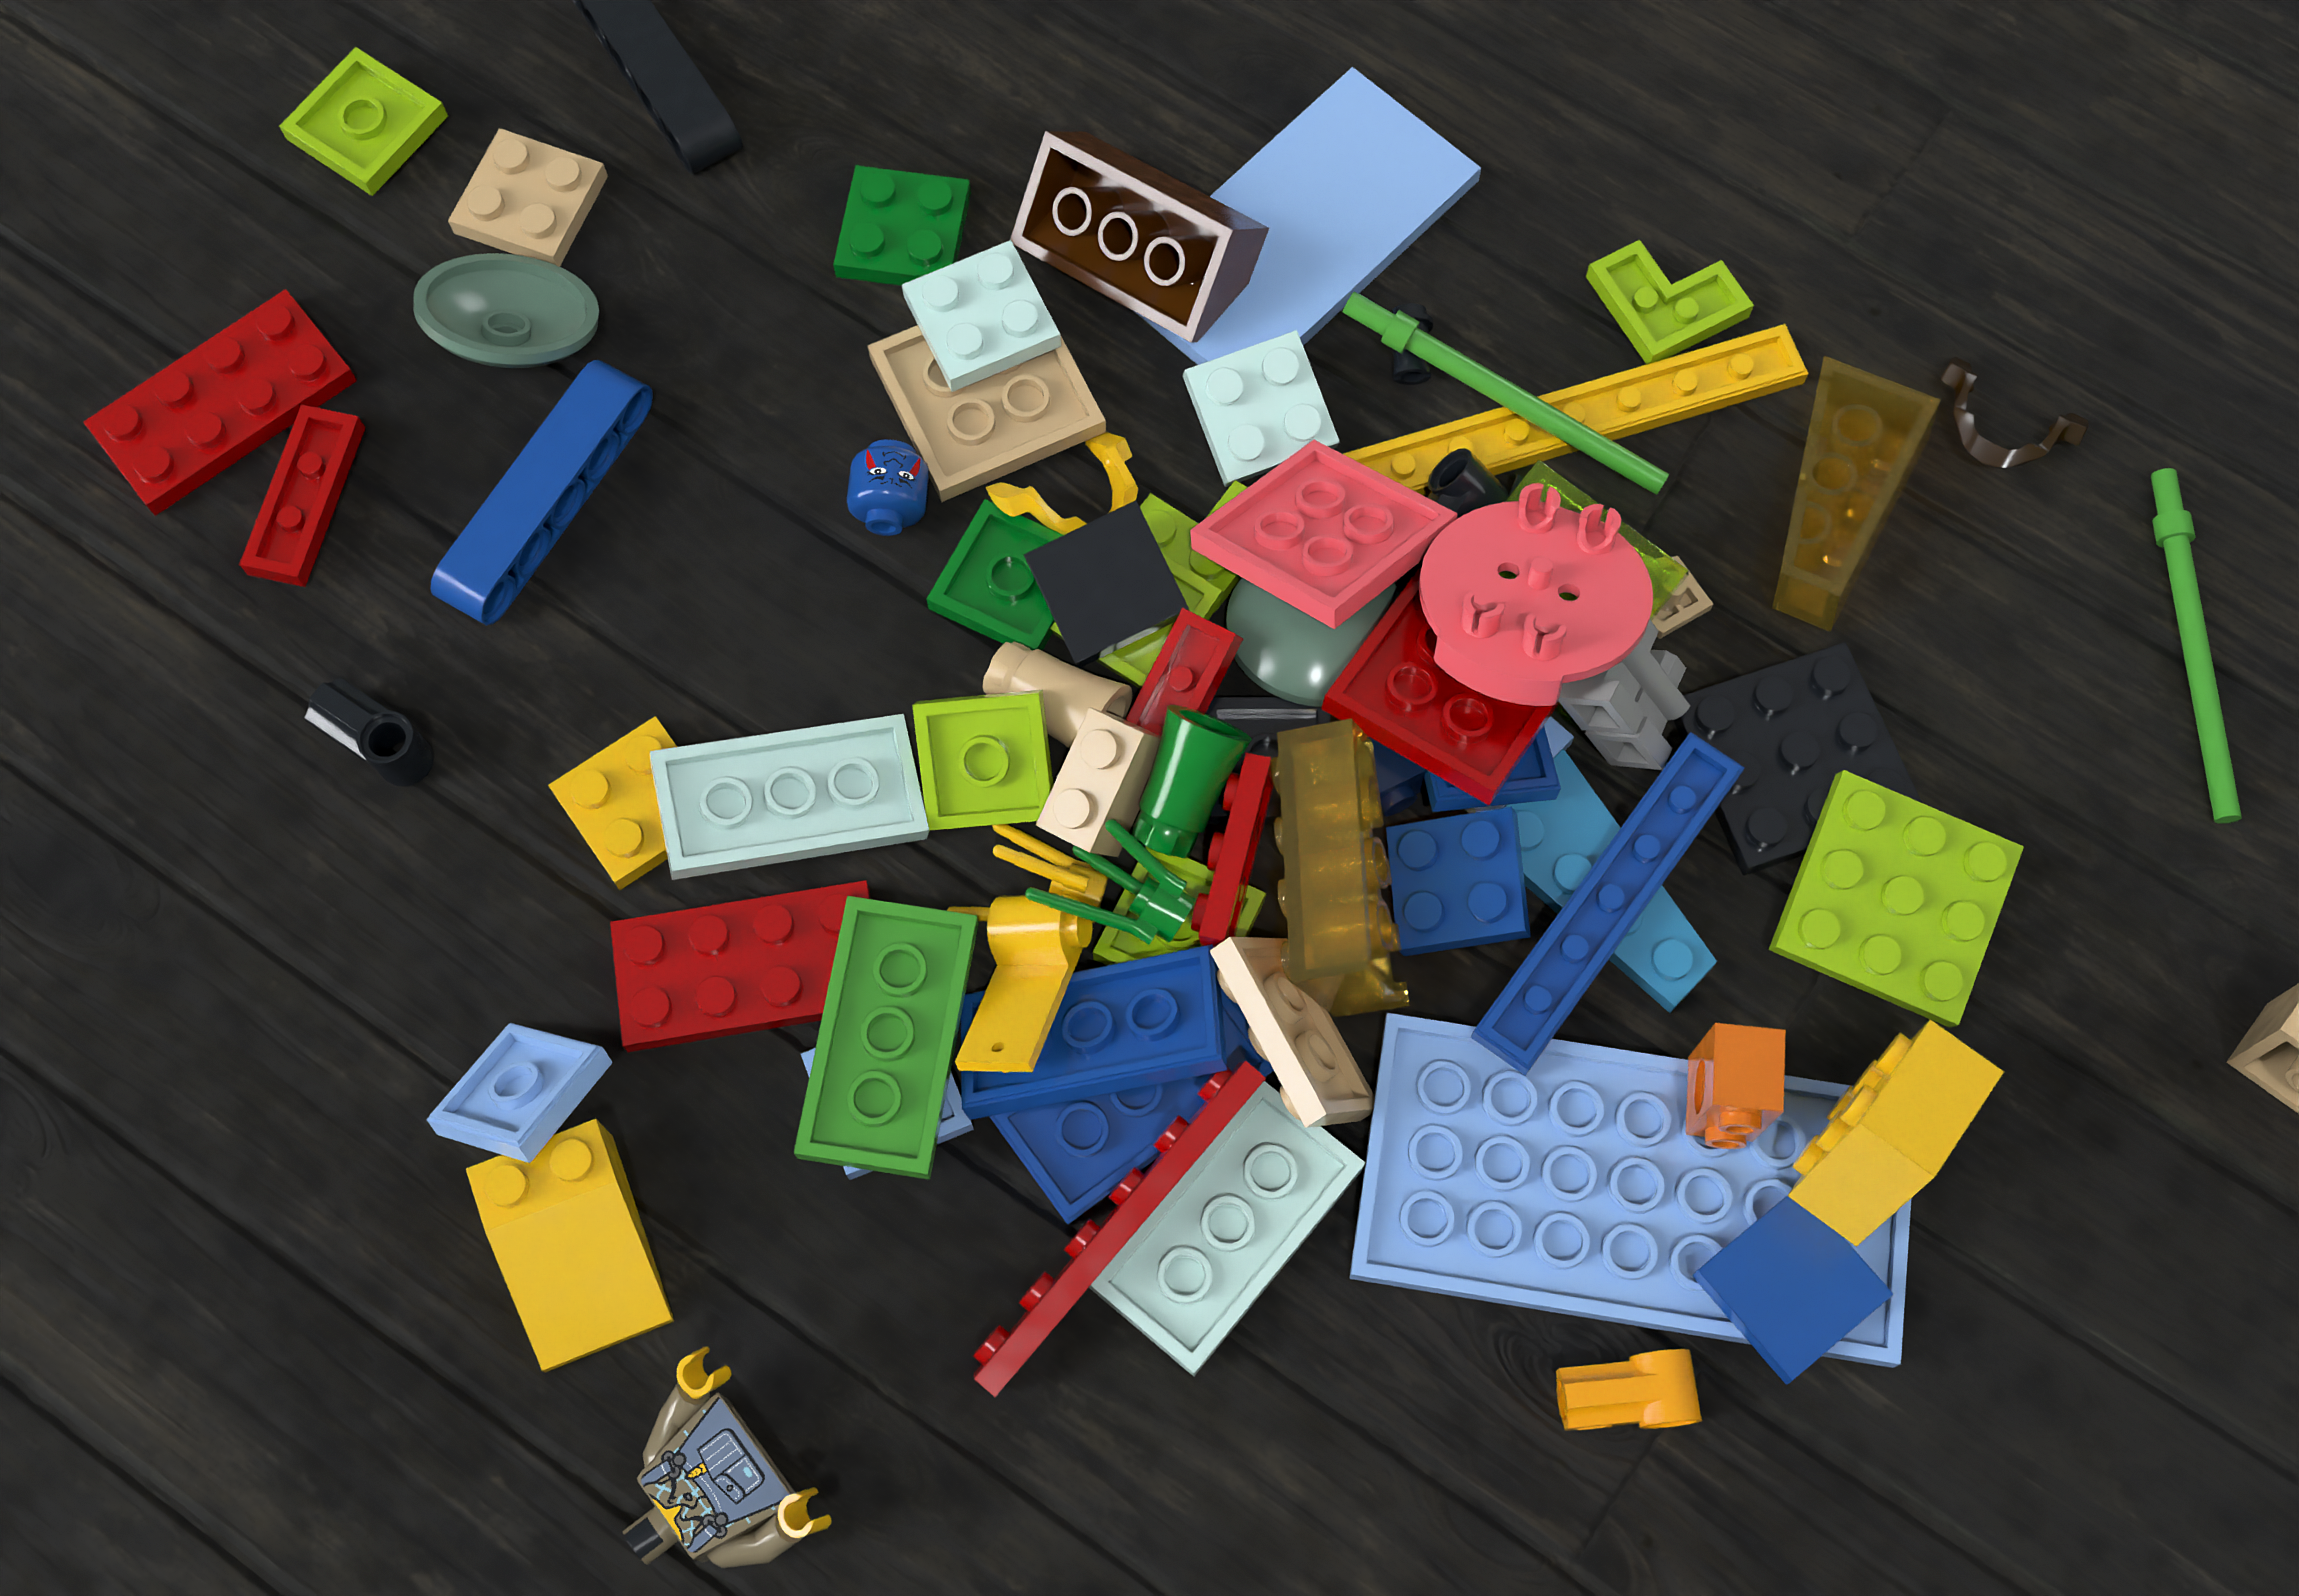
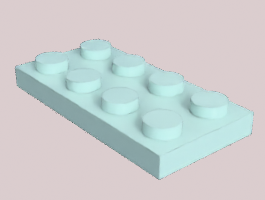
M904 714L650 751V764L672 880L927 839L929 833Z
M1264 1081L1089 1288L1191 1375L1195 1376L1356 1179L1366 1163L1321 1126L1305 1128L1302 1121L1296 1119L1288 1111L1280 1093Z

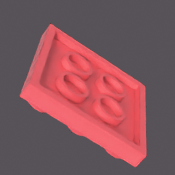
M1312 440L1190 530L1191 549L1327 626L1336 629L1421 562L1435 537L1446 526L1457 519L1458 513L1316 440Z

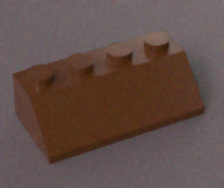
M1045 131L1010 240L1013 245L1185 340L1194 343L1203 337L1249 284L1269 227L1087 132Z

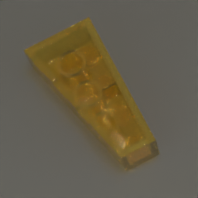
M1824 356L1773 609L1831 632L1929 440L1941 399Z
M1352 718L1277 732L1278 756L1272 759L1271 774L1275 789L1281 795L1282 817L1275 819L1274 833L1277 847L1284 856L1285 878L1280 879L1278 882V900L1281 911L1287 918L1288 941H1284L1281 946V961L1284 973L1291 983L1334 1017L1409 1006L1406 982L1396 983L1393 980L1389 952L1402 950L1399 927L1397 923H1392L1389 909L1381 897L1380 890L1392 884L1390 863L1381 840L1378 837H1373L1372 833L1373 828L1382 827L1384 824L1373 743Z

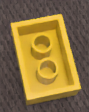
M1929 1020L1911 1040L1902 1033H1899L1878 1061L1874 1060L1853 1087L1850 1085L1826 1117L1830 1122L1820 1136L1816 1134L1796 1159L1792 1168L1802 1175L1788 1194V1197L1857 1247L1936 1176L2004 1071L1932 1020Z

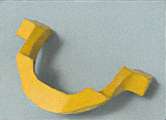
M1105 432L1086 440L1085 444L1103 463L1110 480L1112 507L1109 513L1135 501L1138 487L1124 463L1132 457L1126 438ZM996 483L986 487L994 504L1009 516L1016 517L1028 512L1046 527L1063 535L1087 524L1077 516L1066 519L1061 518L1031 486L1022 489L1006 483Z

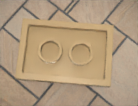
M1229 937L1211 949L1210 953L1219 968L1217 971L1218 982L1224 993L1240 1006L1250 1025L1248 1036L1256 1052L1264 1060L1270 1062L1282 1084L1280 1095L1288 1111L1296 1119L1302 1121L1305 1128L1357 1122L1371 1115L1374 1108V1094L1287 938Z

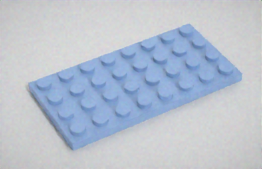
M1392 1013L1386 1014L1349 1279L1750 1344L1692 1275L1790 1193L1802 1175L1792 1168L1794 1162L1816 1134L1820 1136L1830 1122L1826 1118L1828 1113L1850 1085L1784 1075V1112L1753 1142L1747 1141L1745 1148L1720 1149L1707 1146L1705 1144V1137L1685 1135L1688 1060L1552 1039L1525 1076L1472 1039L1471 1035L1476 1028L1475 1026ZM1911 1199L1857 1247L1845 1239L1894 1295L1822 1356L1891 1368L1901 1364Z

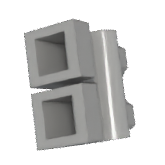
M1649 620L1645 634L1639 644L1624 660L1596 676L1563 683L1558 699L1581 730H1586L1585 735L1606 761L1613 766L1663 770L1672 747L1662 736V732L1668 720H1675L1681 717L1690 707V704L1677 689L1686 667L1677 655L1667 650H1651L1659 632L1651 620Z

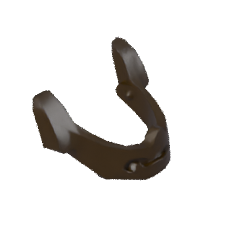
M1953 357L1950 360L1940 380L1952 386L1956 392L1953 414L1957 434L1967 451L1981 463L1999 468L2015 467L2045 456L2059 441H2067L2077 446L2080 445L2088 428V420L2074 413H2069L2065 417L2060 415L2056 422L2050 425V433L2047 438L2038 446L2028 443L2020 449L2008 450L1979 436L1974 428V415L1965 410L1968 393L1974 390L1973 383L1977 375L1971 372L1972 367L1970 363L1958 357Z

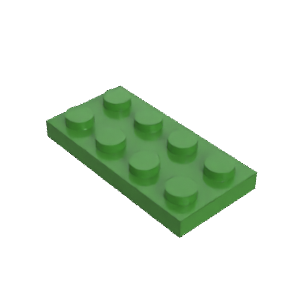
M847 896L794 1149L797 1159L930 1180L979 925L977 915Z

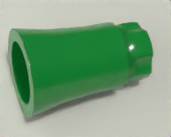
M1168 705L1154 764L1138 804L1141 811L1135 821L1132 836L1146 847L1168 856L1189 857L1195 846L1198 834L1205 831L1211 813L1228 777L1251 743V737L1233 725L1208 714L1183 706Z

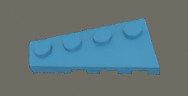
M1564 749L1553 758L1561 786L1556 800L1508 804L1506 806H1512L1517 813L1525 886L1557 914H1559L1620 830L1618 823ZM1663 886L1657 891L1609 959L1669 1013L1679 1005L1717 962Z

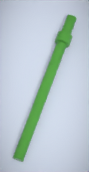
M1355 291L1348 299L1343 313L1382 335L1381 342L1402 354L1405 350L1410 351L1655 495L1658 494L1668 478L1669 473L1419 329L1420 322L1406 313L1398 310L1396 314H1393Z
M2165 468L2151 474L2158 514L2152 520L2157 546L2164 548L2214 822L2231 823L2240 820L2242 816L2190 542L2196 536L2192 515L2189 511L2183 509L2177 471L2172 468Z

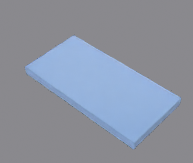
M1352 67L1210 196L1269 227L1250 282L1203 337L1194 343L1185 340L1144 316L1138 315L1197 365L1296 330L1304 346L1345 307L1354 291L1360 293L1479 181L1481 167Z

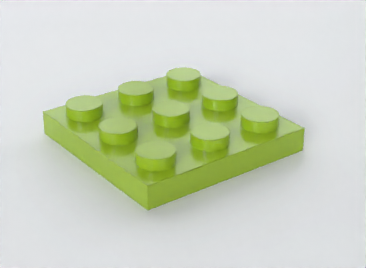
M1842 770L1834 777L1769 950L1949 1028L1958 1026L2024 846L1846 770Z

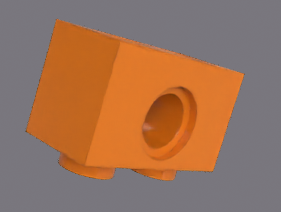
M1715 1023L1688 1057L1685 1135L1705 1137V1144L1710 1147L1741 1149L1747 1146V1141L1753 1142L1784 1112L1786 1030Z

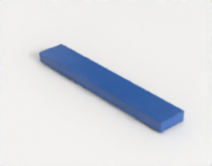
M1690 732L1473 1031L1471 1038L1526 1076L1740 777L1745 767Z

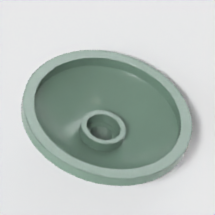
M487 253L463 256L446 261L423 275L414 291V315L421 329L432 340L452 354L488 366L529 368L560 361L584 347L593 338L598 327L599 306L594 293L588 285L571 272L557 265L521 255Z
M1241 578L1231 594L1226 614V629L1243 638L1234 659L1253 682L1269 693L1293 703L1322 707L1327 691L1401 592L1394 583L1391 584L1340 626L1333 629L1246 579Z

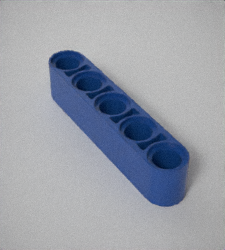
M593 360L588 363L440 561L431 580L430 589L432 595L486 626L498 621L642 425L652 405V389L601 360Z

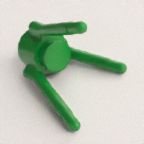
M1114 819L1106 821V830L1159 882L1148 876L1145 882L1142 883L1099 854L1089 853L1075 845L1072 851L1075 856L1088 863L1092 868L1135 895L1128 910L1138 916L1137 920L1037 888L1030 887L1025 891V896L1030 901L1130 933L1150 945L1155 935L1170 943L1197 899L1184 891L1188 882L1168 871Z

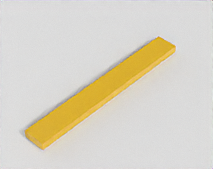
M1786 324L1544 394L1538 396V398L1613 441L1802 385L1808 376V372ZM1500 407L1343 453V455L1423 496H1427L1431 493L1427 483L1434 467L1449 453L1457 449L1466 448L1470 450L1494 476L1579 450L1506 407Z

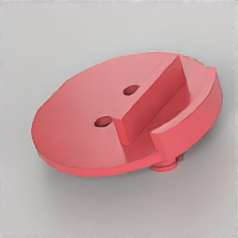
M1541 483L1525 486L1521 490L1519 501L1502 502L1475 509L1446 526L1435 537L1424 556L1420 573L1419 594L1425 617L1437 635L1434 661L1447 674L1477 692L1502 701L1524 705L1552 706L1556 705L1560 697L1563 683L1587 679L1607 671L1624 660L1636 648L1644 636L1650 620L1653 606V589L1648 570L1635 548L1618 533L1621 517L1615 509H1609L1606 522L1604 523L1601 521L1604 505H1589L1581 511V514L1560 507V494L1553 487H1549L1546 501L1541 502L1544 484ZM1502 571H1510L1514 573L1517 577L1514 579H1506L1501 577L1498 573ZM1572 593L1578 599L1574 601L1564 600L1559 594Z

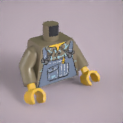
M707 1346L685 1356L679 1362L677 1367L678 1383L661 1408L643 1452L645 1468L640 1472L637 1480L655 1507L626 1528L623 1534L631 1548L646 1565L650 1564L678 1541H680L693 1560L699 1562L710 1560L721 1568L770 1563L804 1536L827 1529L831 1525L832 1519L830 1515L811 1520L806 1510L807 1502L811 1496L819 1493L817 1488L813 1487L796 1493L730 1400L718 1392L709 1399L710 1392L725 1384L730 1379L732 1373L731 1369L725 1365L715 1370L710 1376L706 1374L703 1368V1359L710 1351V1348Z

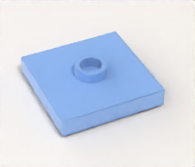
M509 1023L429 1115L427 1121L439 1136L531 1163L613 1062L601 1046Z

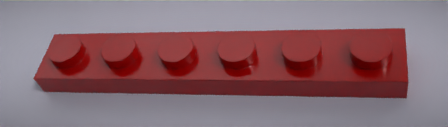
M1245 1060L1238 1063L1233 1070L1228 1068L1226 1071L1215 1072L1209 1077L1197 1092L1206 1102L1189 1122L1181 1115H1178L1153 1144L1161 1152L1160 1156L1144 1174L1135 1166L1128 1172L1108 1197L1117 1205L1100 1226L1090 1218L1063 1249L1072 1259L1055 1279L1044 1271L1019 1300L1018 1303L1027 1310L1009 1332L999 1324L976 1350L973 1357L981 1365L974 1372V1379L994 1397L998 1395L1265 1081L1266 1078Z

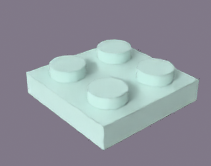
M1011 240L902 284L904 298L952 392L1061 347V335Z
M1297 330L1185 369L1182 375L1225 487L1232 485L1235 480L1241 482L1273 470L1312 440H1316L1332 449L1340 443Z

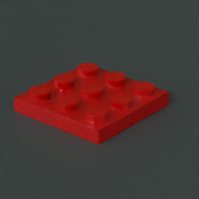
M1419 568L1327 691L1321 709L1490 806L1559 704V701H1557L1556 705L1534 706L1502 701L1467 687L1436 664L1434 655L1437 635L1429 625L1420 602L1419 581L1421 568Z

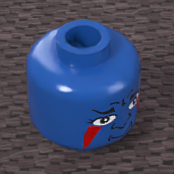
M885 439L871 443L867 449L857 453L851 462L847 492V505L850 513L857 520L865 523L867 530L884 536L897 535L901 533L902 528L917 524L926 512L929 485L927 463L916 454V450L911 445L905 442Z

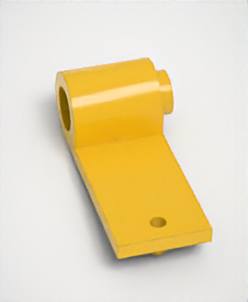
M1005 895L995 898L988 914L987 936L997 966L955 1060L959 1071L1033 1072L1082 949L1087 947L1091 941L1092 921L1030 901L1025 895ZM1061 895L1079 901L1078 897L1074 895Z

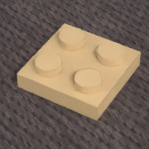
M499 128L448 222L454 234L515 255L536 258L560 267L608 175L604 164Z

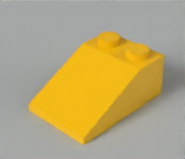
M597 1119L554 1134L531 1163L500 1155L466 1168L485 1233L543 1372H548L674 1322L614 1138Z

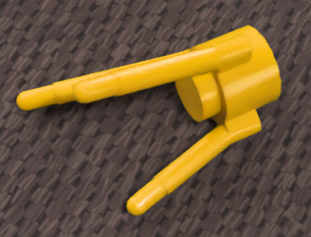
M1008 824L992 825L996 833L1055 865L1003 845L994 846V856L1052 880L1049 893L1074 895L1078 897L1080 902L1100 908L1108 877L1096 871L1088 863L1076 860ZM952 906L947 911L977 915L978 921H988L990 907Z

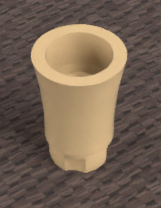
M1014 641L1012 643L1005 642L998 649L983 679V691L987 695L1043 690L1047 733L1069 749L1089 707L1126 719L1132 701V688L1129 685L1094 675L1065 663L1040 649L1031 650Z

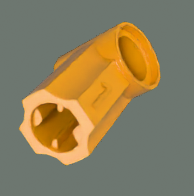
M1688 1349L1653 1351L1630 1356L1629 1361L1566 1367L1559 1368L1556 1371L1558 1407L1565 1431L1607 1428L1639 1423L1640 1429H1655L1689 1425L1702 1421L1691 1354Z

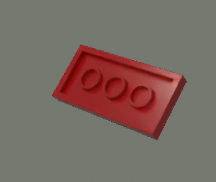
M285 289L89 417L83 423L144 504L156 516L294 424L301 404L318 408L355 383L357 379L351 369Z
M867 880L610 922L623 1047L627 1052L821 1021L847 896L871 899Z

